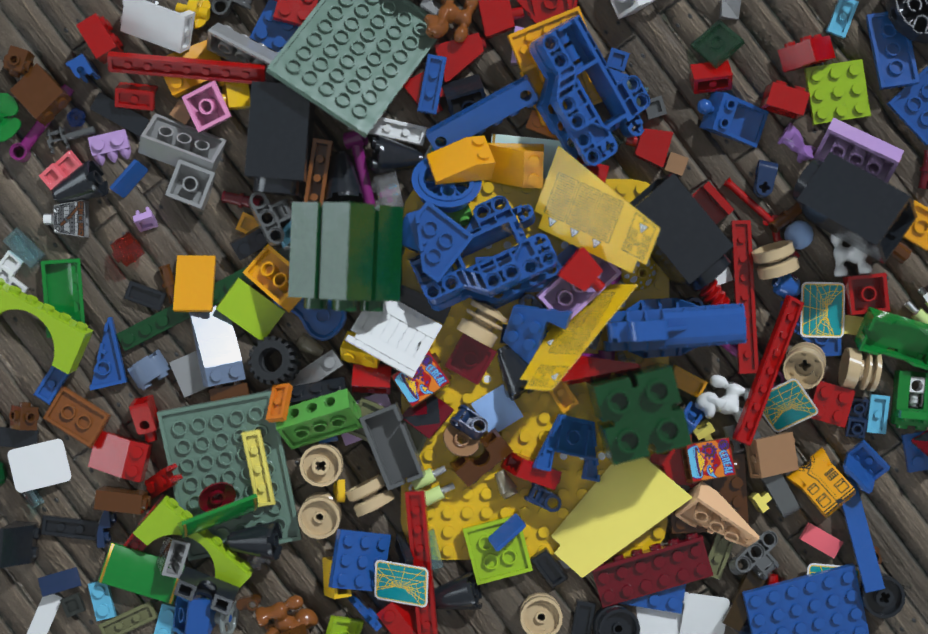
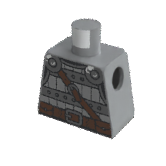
M80 200L54 205V213L43 215L44 225H54L55 233L89 238V201Z
M169 537L164 538L157 561L161 575L180 578L191 543Z

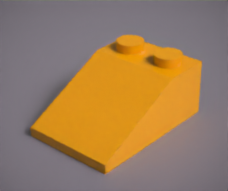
M207 40L190 46L189 50L182 53L173 52L167 55L170 57L222 61L219 55L207 50ZM164 77L172 96L176 99L212 82L210 80Z
M485 135L465 137L426 155L436 185L492 179L495 161Z
M488 143L495 161L492 179L485 181L521 188H543L544 144Z
M269 244L263 248L242 272L288 313L302 299L288 297L289 261Z

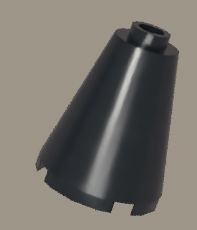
M337 151L331 158L325 202L355 201V203H360L363 201V193L351 155L347 154L346 151Z
M86 161L53 188L52 196L60 204L99 198L108 194L107 180L103 181L102 175H104V172L95 161Z
M272 521L232 531L227 537V546L234 552L268 560H278L282 551V545H279V539H282L281 526L278 522Z
M467 572L434 588L436 609H481L482 603L479 604V599L482 598L480 585H477L475 577L473 578L472 576L474 572Z

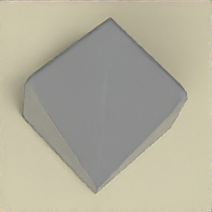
M423 0L420 4L421 9L433 15H437L439 8L442 6L435 0Z
M720 0L719 19L739 20L741 0Z

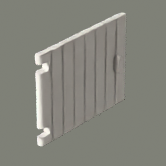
M384 301L383 312L361 311L351 328V331L356 333L355 337L348 334L345 341L413 378L443 325L400 301Z

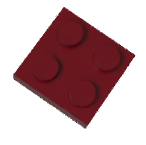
M463 333L445 367L478 385L497 352Z

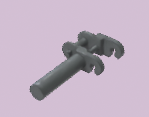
M60 126L59 130L50 132V130H47L48 134L46 136L49 137L47 143L53 155L55 154L54 142L63 140L67 145L66 149L70 150V140L95 134L96 131L94 126L64 135L63 132L65 130ZM60 134L61 138L53 140V135Z

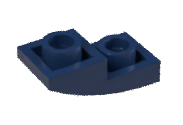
M854 396L845 426V436L865 439L869 398Z
M103 511L97 531V548H104L109 545L111 533L110 530L107 531V528L115 525L114 522L117 521L116 512Z
M77 567L38 578L42 597L82 586Z

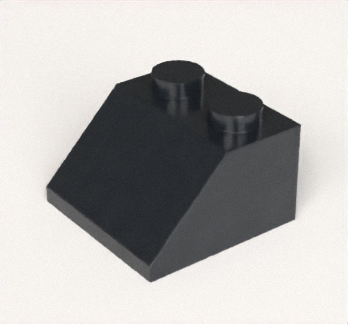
M479 74L442 84L450 116L486 97Z

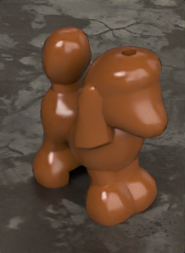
M441 0L442 6L439 8L437 15L427 14L424 17L427 24L426 35L433 39L441 38L448 32L449 24L456 23L459 27L455 30L453 37L456 42L461 43L468 36V27L472 21V14L478 7V0H465L463 10H460L454 4V0Z
M299 595L290 596L285 602L279 601L272 606L258 607L255 610L257 622L260 627L265 626L266 634H280L304 623L309 630V628L318 624L317 614L313 610L301 608L303 606V598ZM270 619H274L273 623H268Z

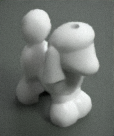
M831 234L830 240L834 246L835 277H845L848 275L847 267L844 266L846 261L857 264L859 275L872 273V266L865 261L868 256L866 253L852 245L844 247L842 245L843 240Z
M713 375L710 378V384L716 388L726 389V394L719 398L713 392H704L697 397L695 407L703 411L708 419L713 418L716 412H720L724 415H734L738 423L743 410L739 407V397L742 396L746 401L751 388L742 387L736 382H729L724 376Z

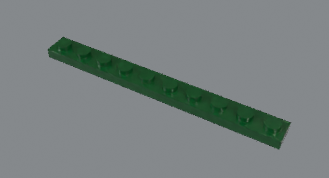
M281 248L277 251L286 260L290 261L289 250ZM247 267L214 284L213 306L220 303L238 277L250 286L255 285L253 281L242 273ZM173 305L116 335L124 350L127 351L189 319L190 315L189 312H174Z

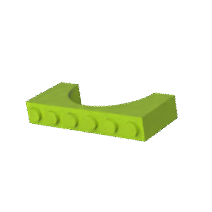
M0 278V316L7 310L18 309L38 317L46 325L53 339L54 359L52 366L66 374L76 371L94 330L88 328V325L83 322L71 319L69 314L60 313L52 305L38 301L37 297L25 294L19 287L5 283V280Z
M166 495L138 525L133 534L148 546L154 540L166 535H182L178 523L192 518L193 515L180 507L174 498ZM208 529L187 536L200 543L208 551L214 563L215 578L241 587L251 577L254 571L251 564L241 559L236 552L231 551L220 537L213 535Z

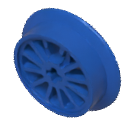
M427 158L420 161L412 173V185L421 201L425 204L428 200L444 213L456 212L465 208L478 195L482 186V180L436 185Z

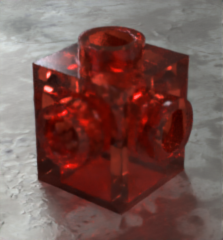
M130 232L116 239L110 245L113 250L112 256L118 263L122 262L126 267L145 254L140 243Z

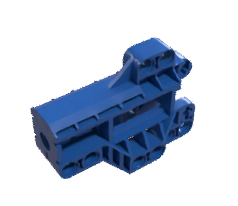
M580 15L564 21L530 43L529 51L545 78L536 108L550 132L557 136L564 150L576 160L578 155L581 156L584 161L583 166L598 165L616 153L618 145L611 132L618 127L627 138L643 134V121L639 113L650 105V97L637 76L627 75L609 68ZM567 42H570V45L564 48L563 45ZM579 59L580 62L574 65L573 62ZM584 70L611 115L610 118L603 122L577 77ZM627 81L631 83V89L627 87ZM637 98H639L641 101L640 106L637 105ZM563 100L567 103L566 109L562 104ZM549 104L553 107L552 114L548 111ZM573 118H575L577 121L574 124L572 122ZM559 121L563 125L562 131L558 128ZM568 138H571L575 145L574 148L568 146ZM610 143L611 147L606 151V144Z
M496 196L475 206L473 216L466 229L474 238L455 261L458 269L454 271L453 266H451L439 283H436L422 272L420 254L409 259L422 291L433 310H444L468 298L497 309L521 298L527 291L558 277L556 274L560 267L549 238L542 233L526 238L523 229L535 222V214L531 205H519L511 209L508 200L504 196ZM498 205H505L501 210L496 209ZM524 212H526L529 216H528V217H525V216L523 215V214H525ZM481 213H487L486 217H479ZM511 235L514 236L517 242L516 246L466 268L462 258ZM541 239L543 243L538 244L537 241ZM555 266L557 267L556 272L553 274L546 272ZM510 272H516L514 275L507 277ZM539 275V279L536 282L529 281V279ZM493 280H498V281H499V282H497V283H495V284H493V285H490V283H491ZM518 284L521 285L520 289L518 290L512 289L513 286H516ZM500 292L504 293L501 298L494 297Z
M679 298L639 300L626 309V311H617L608 321L610 322L607 323L608 341H603L604 351L628 350L642 358L681 356L700 346L746 343L747 332L744 304L698 306Z

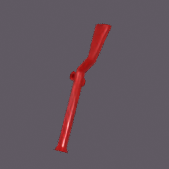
M730 177L723 183V186H727L763 218V225L768 226L770 222L779 217L777 215H769L741 190ZM772 231L774 242L783 240L780 237V231L778 233ZM795 251L792 256L799 258L800 254Z

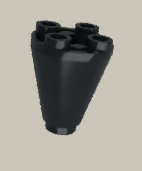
M378 135L376 138L371 139L370 148L373 149L372 157L368 159V168H371L373 174L414 169L422 161L423 155L417 149Z
M508 345L497 350V357L507 398L510 397L511 401L520 398L521 394L526 391L528 393L535 391L524 389L529 380H520L528 364Z

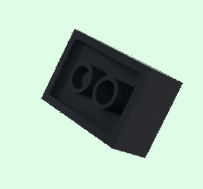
M14 521L0 528V568L30 564L35 561V558H38L39 547L36 546L37 539L40 538L41 533L40 528H38V522Z

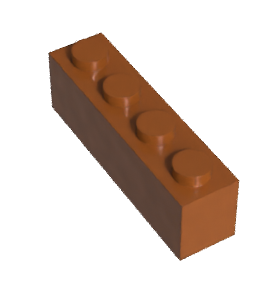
M313 138L304 202H321V207L323 202H325V192L334 147L333 141Z

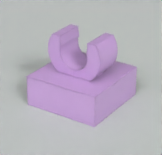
M146 207V212L144 213L136 210L133 220L140 232L158 227L157 219L149 207Z

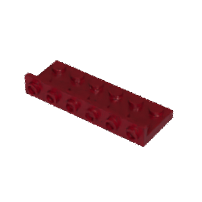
M697 532L686 535L685 539H670L668 544H653L649 546L650 549L644 551L636 549L627 556H623V554L615 555L612 557L613 560L602 563L592 571L602 607L714 576L703 536L701 534L698 535Z

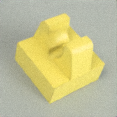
M706 418L699 422L692 433L698 440H712L711 433L715 432V429Z
M764 491L761 494L752 492L747 496L758 512L764 513L770 509L767 506V503L772 499L769 492Z

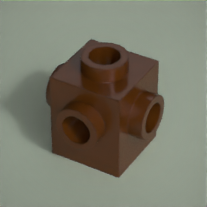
M10 45L8 54L3 59V67L9 71V75L20 78V76H24L33 67L35 56L29 50Z
M19 402V405H11L9 413L10 428L16 430H37L39 407L31 406L30 402Z

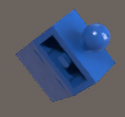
M711 92L709 100L702 99L697 103L698 112L704 114L699 128L757 148L769 111L726 92Z

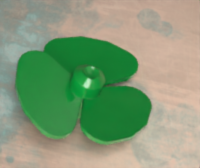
M0 93V142H6L12 138L21 127V122L18 118L10 117L18 113L19 104L8 93Z

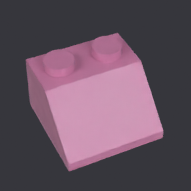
M215 81L182 97L198 132L207 131L231 117L230 111Z

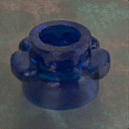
M74 108L67 114V121L70 126L81 127L85 123L84 118H86V115L83 111Z

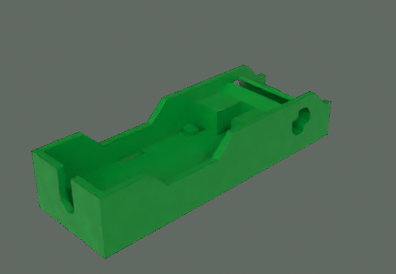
M869 307L854 339L858 350L874 355L884 354L904 360L912 366L928 370V324Z

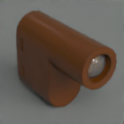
M258 594L242 596L236 602V607L240 611L248 609L254 611L261 603V597Z

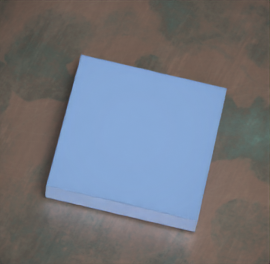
M503 384L471 403L475 412L487 420L488 433L494 428L499 432L524 417L515 401H511L510 397L507 398Z

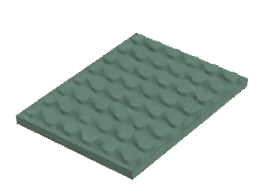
M320 0L269 64L266 72L366 138L438 39H433L426 35L427 24L424 17L429 13L409 0Z
M272 390L157 412L168 466L176 463L178 468L172 472L174 476L181 474L183 479L177 482L178 484L173 486L175 500L180 507L189 511L193 517L205 513L198 504V498L200 493L213 483L226 482L232 485L236 491L234 502L253 495L241 433L261 429L276 504L259 507L254 512L209 528L208 530L213 535L220 537L226 546L227 537L232 531L272 521L278 522L281 526L282 539H279V544L302 540L282 437L276 430V422L269 423L266 420ZM189 537L184 538V541L191 543L187 554L188 561L211 557L200 543Z

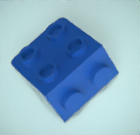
M863 439L846 452L843 471L848 477H852L856 481L860 490L870 494L873 491L875 480L890 470V466Z

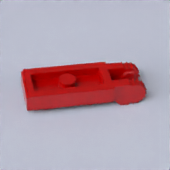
M176 463L163 468L144 481L152 499L166 492L183 479L181 474L174 476L172 472L178 468Z

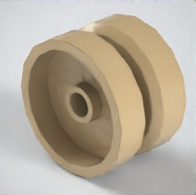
M782 240L766 244L751 252L754 263L760 264L756 268L759 279L765 280L781 277L800 268L797 256H792L795 252L792 240Z
M316 443L309 447L301 457V475L313 486H328L335 482L341 474L344 465L343 456L339 449L330 443ZM324 461L326 463L325 467H320L319 462Z
M382 474L376 475L345 492L350 502L362 499L353 507L357 517L376 511L395 498L391 490L383 489L378 491L386 485Z
M313 493L306 498L299 510V526L311 538H327L334 534L339 527L343 514L342 506L336 502L335 497L330 493Z
M537 592L524 599L520 606V621L527 634H556L559 631L563 615L559 603L553 596ZM539 614H544V617L541 618V617L538 616V615H539Z

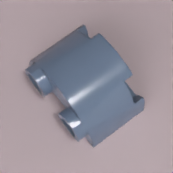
M156 350L151 355H147L133 364L127 371L137 387L144 391L152 386L151 381L154 379L161 380L169 375L167 371L171 367L160 350Z

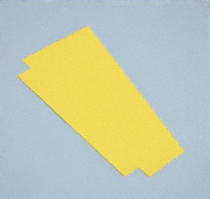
M645 457L617 465L612 463L600 477V482H596L551 535L560 544L555 554L583 578L689 501L692 496Z

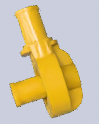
M188 0L187 5L176 4L175 11L178 13L187 10L195 12L193 29H200L210 18L211 4L209 0Z

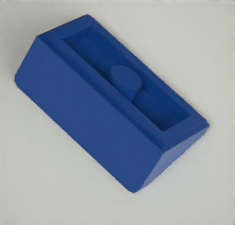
M133 160L110 186V189L125 198L145 176L148 168L140 161Z
M690 401L684 409L689 433L691 434L703 418L704 412L697 409L695 404Z
M515 513L491 534L488 540L494 549L499 552L526 527V524Z

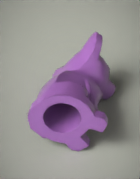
M790 122L777 143L779 145L785 144L791 151L796 152L797 162L799 163L813 159V152L816 151V148L805 145L801 133Z

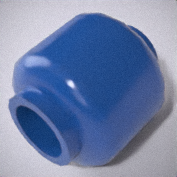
M790 273L774 278L771 283L773 292L785 299L786 295L796 298L801 292L800 280Z

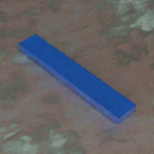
M845 477L856 489V494L842 505L864 591L869 593L883 590L885 586L856 481L852 477Z

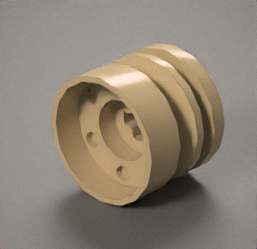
M472 300L470 305L477 308L476 312L467 308L466 311L472 316V319L462 318L456 329L492 348L498 338L491 332L492 329H503L495 323L497 320L506 323L508 319L504 318L498 310L489 305Z
M801 342L792 346L784 362L783 373L787 381L797 379L804 390L815 387L824 376L826 367L825 353L819 346L810 342ZM803 360H807V366L804 365Z
M846 347L839 365V386L854 389L858 383L860 390L867 389V391L874 392L881 378L882 355L864 352L862 356L860 350Z

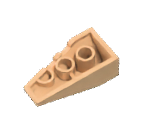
M703 481L689 491L688 494L692 498L675 512V516L695 528L699 525L706 528L710 534L716 532L724 535L726 540L746 548L759 540L760 537L715 489Z

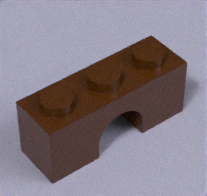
M495 428L480 439L484 445V452L481 456L477 458L469 456L457 457L450 463L454 472L467 487L476 483L480 477L491 471L495 465L506 459L513 452Z

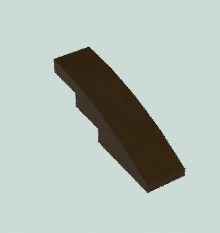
M752 569L743 574L738 583L739 587L730 601L731 605L722 619L723 624L740 632L748 617L742 592L762 587L765 582Z

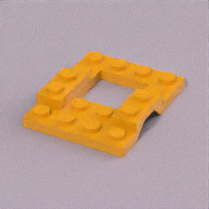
M579 6L507 35L520 68L521 77L528 75L539 97L545 78L529 51L530 43L576 15H580L585 23ZM584 70L578 74L577 77L592 104L596 105L603 102L586 71ZM563 100L562 104L566 109L567 103ZM536 103L535 105H533V108L536 109L542 126H545L546 123L544 122L542 116L536 108ZM549 104L548 111L552 114L553 107Z

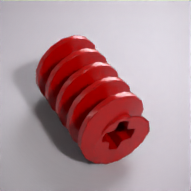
M714 279L711 283L700 289L699 298L705 296L702 301L703 304L708 302L710 303L709 305L733 304L730 303L729 297H725L726 293L721 290V285L717 284V279Z

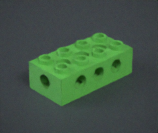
M347 388L338 390L331 394L289 406L286 421L276 422V430L292 450L363 428L359 419L362 417L361 408Z

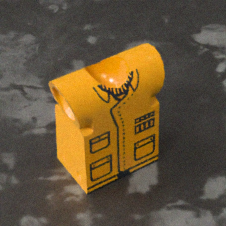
M823 447L810 456L807 465L798 467L799 470L792 471L785 477L803 491L825 518L829 517L856 494V489L830 462Z

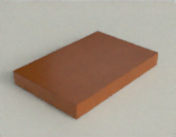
M62 386L43 419L87 447L93 448L112 415L66 386Z

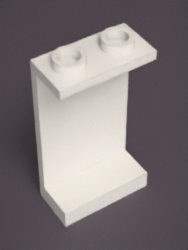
M123 0L120 31L178 53L190 49L195 12L187 10L178 13L146 0Z

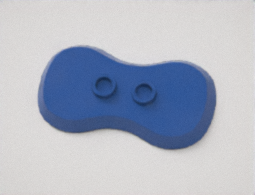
M302 298L291 310L301 320L306 331L313 338L321 341L329 340L337 335L347 320L346 311L331 309V299H328V309H304V298Z

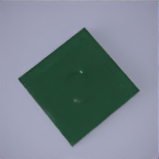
M718 20L690 45L693 50L713 67L718 68L745 42L732 29Z

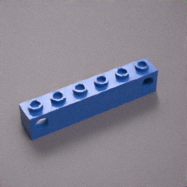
M525 75L426 130V137L434 150H438L465 137H471L475 134L480 135L489 126H497L503 122L504 118L517 115L522 108H529L535 105L537 100H539L538 93L528 75ZM528 90L531 92L528 96L520 98L522 91ZM444 137L446 140L439 144L436 139Z

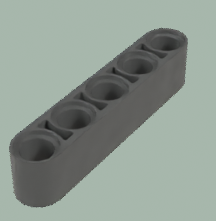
M756 430L753 439L762 438L759 432ZM782 474L760 478L783 518L800 510V506Z

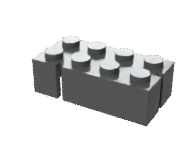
M398 402L359 418L388 491L406 483L405 478H407L409 483L426 475L406 422L401 423L404 417Z

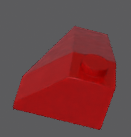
M580 356L563 376L562 382L567 385H574L593 381L594 376L596 378H607L611 376V373L618 375L641 370L642 368L638 363Z
M390 602L377 612V616L391 634H418L415 606Z

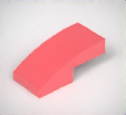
M72 150L67 151L56 163H52L39 177L50 190H53L58 183L81 166L82 162Z
M810 522L807 523L799 537L802 541L832 558L836 557L844 543Z

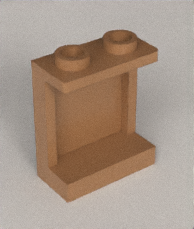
M779 432L775 435L753 439L751 446L745 445L750 478H766L799 470L793 432Z

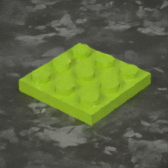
M862 59L804 69L807 92L810 93L809 105L812 125L831 123L833 117L840 121L871 116Z
M511 516L463 528L477 585L533 571L523 530L499 552L494 549L488 540V537Z

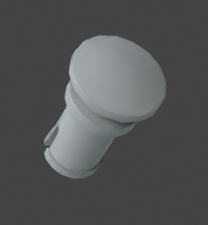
M735 425L723 427L725 437H730V440L733 442L734 451L732 453L738 454L744 451L745 448H740L741 443L732 439Z

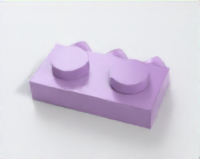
M126 129L88 137L91 154L101 166L105 162V154L113 163L117 161L118 151L126 160L131 155V146Z

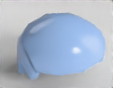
M802 220L794 221L786 227L784 232L785 240H792L794 248L797 250L808 247L814 237L811 225Z

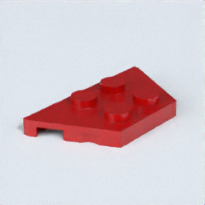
M516 0L535 24L577 7L578 0Z

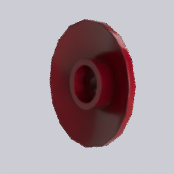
M213 483L200 493L198 504L203 511H211L234 502L236 491L229 483Z

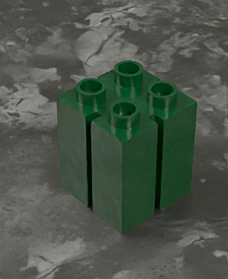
M292 202L288 297L304 298V309H328V299H331V309L335 311H357L358 300L360 301V311L383 312L384 301H400L404 207L377 205L375 207V204L353 202H323L321 207V202Z
M656 363L655 365L643 367L641 370L628 372V376L614 374L607 378L586 382L594 414L601 420L597 422L605 456L614 465L650 456L648 448L658 454L693 445L684 410L675 405L681 402L672 366Z

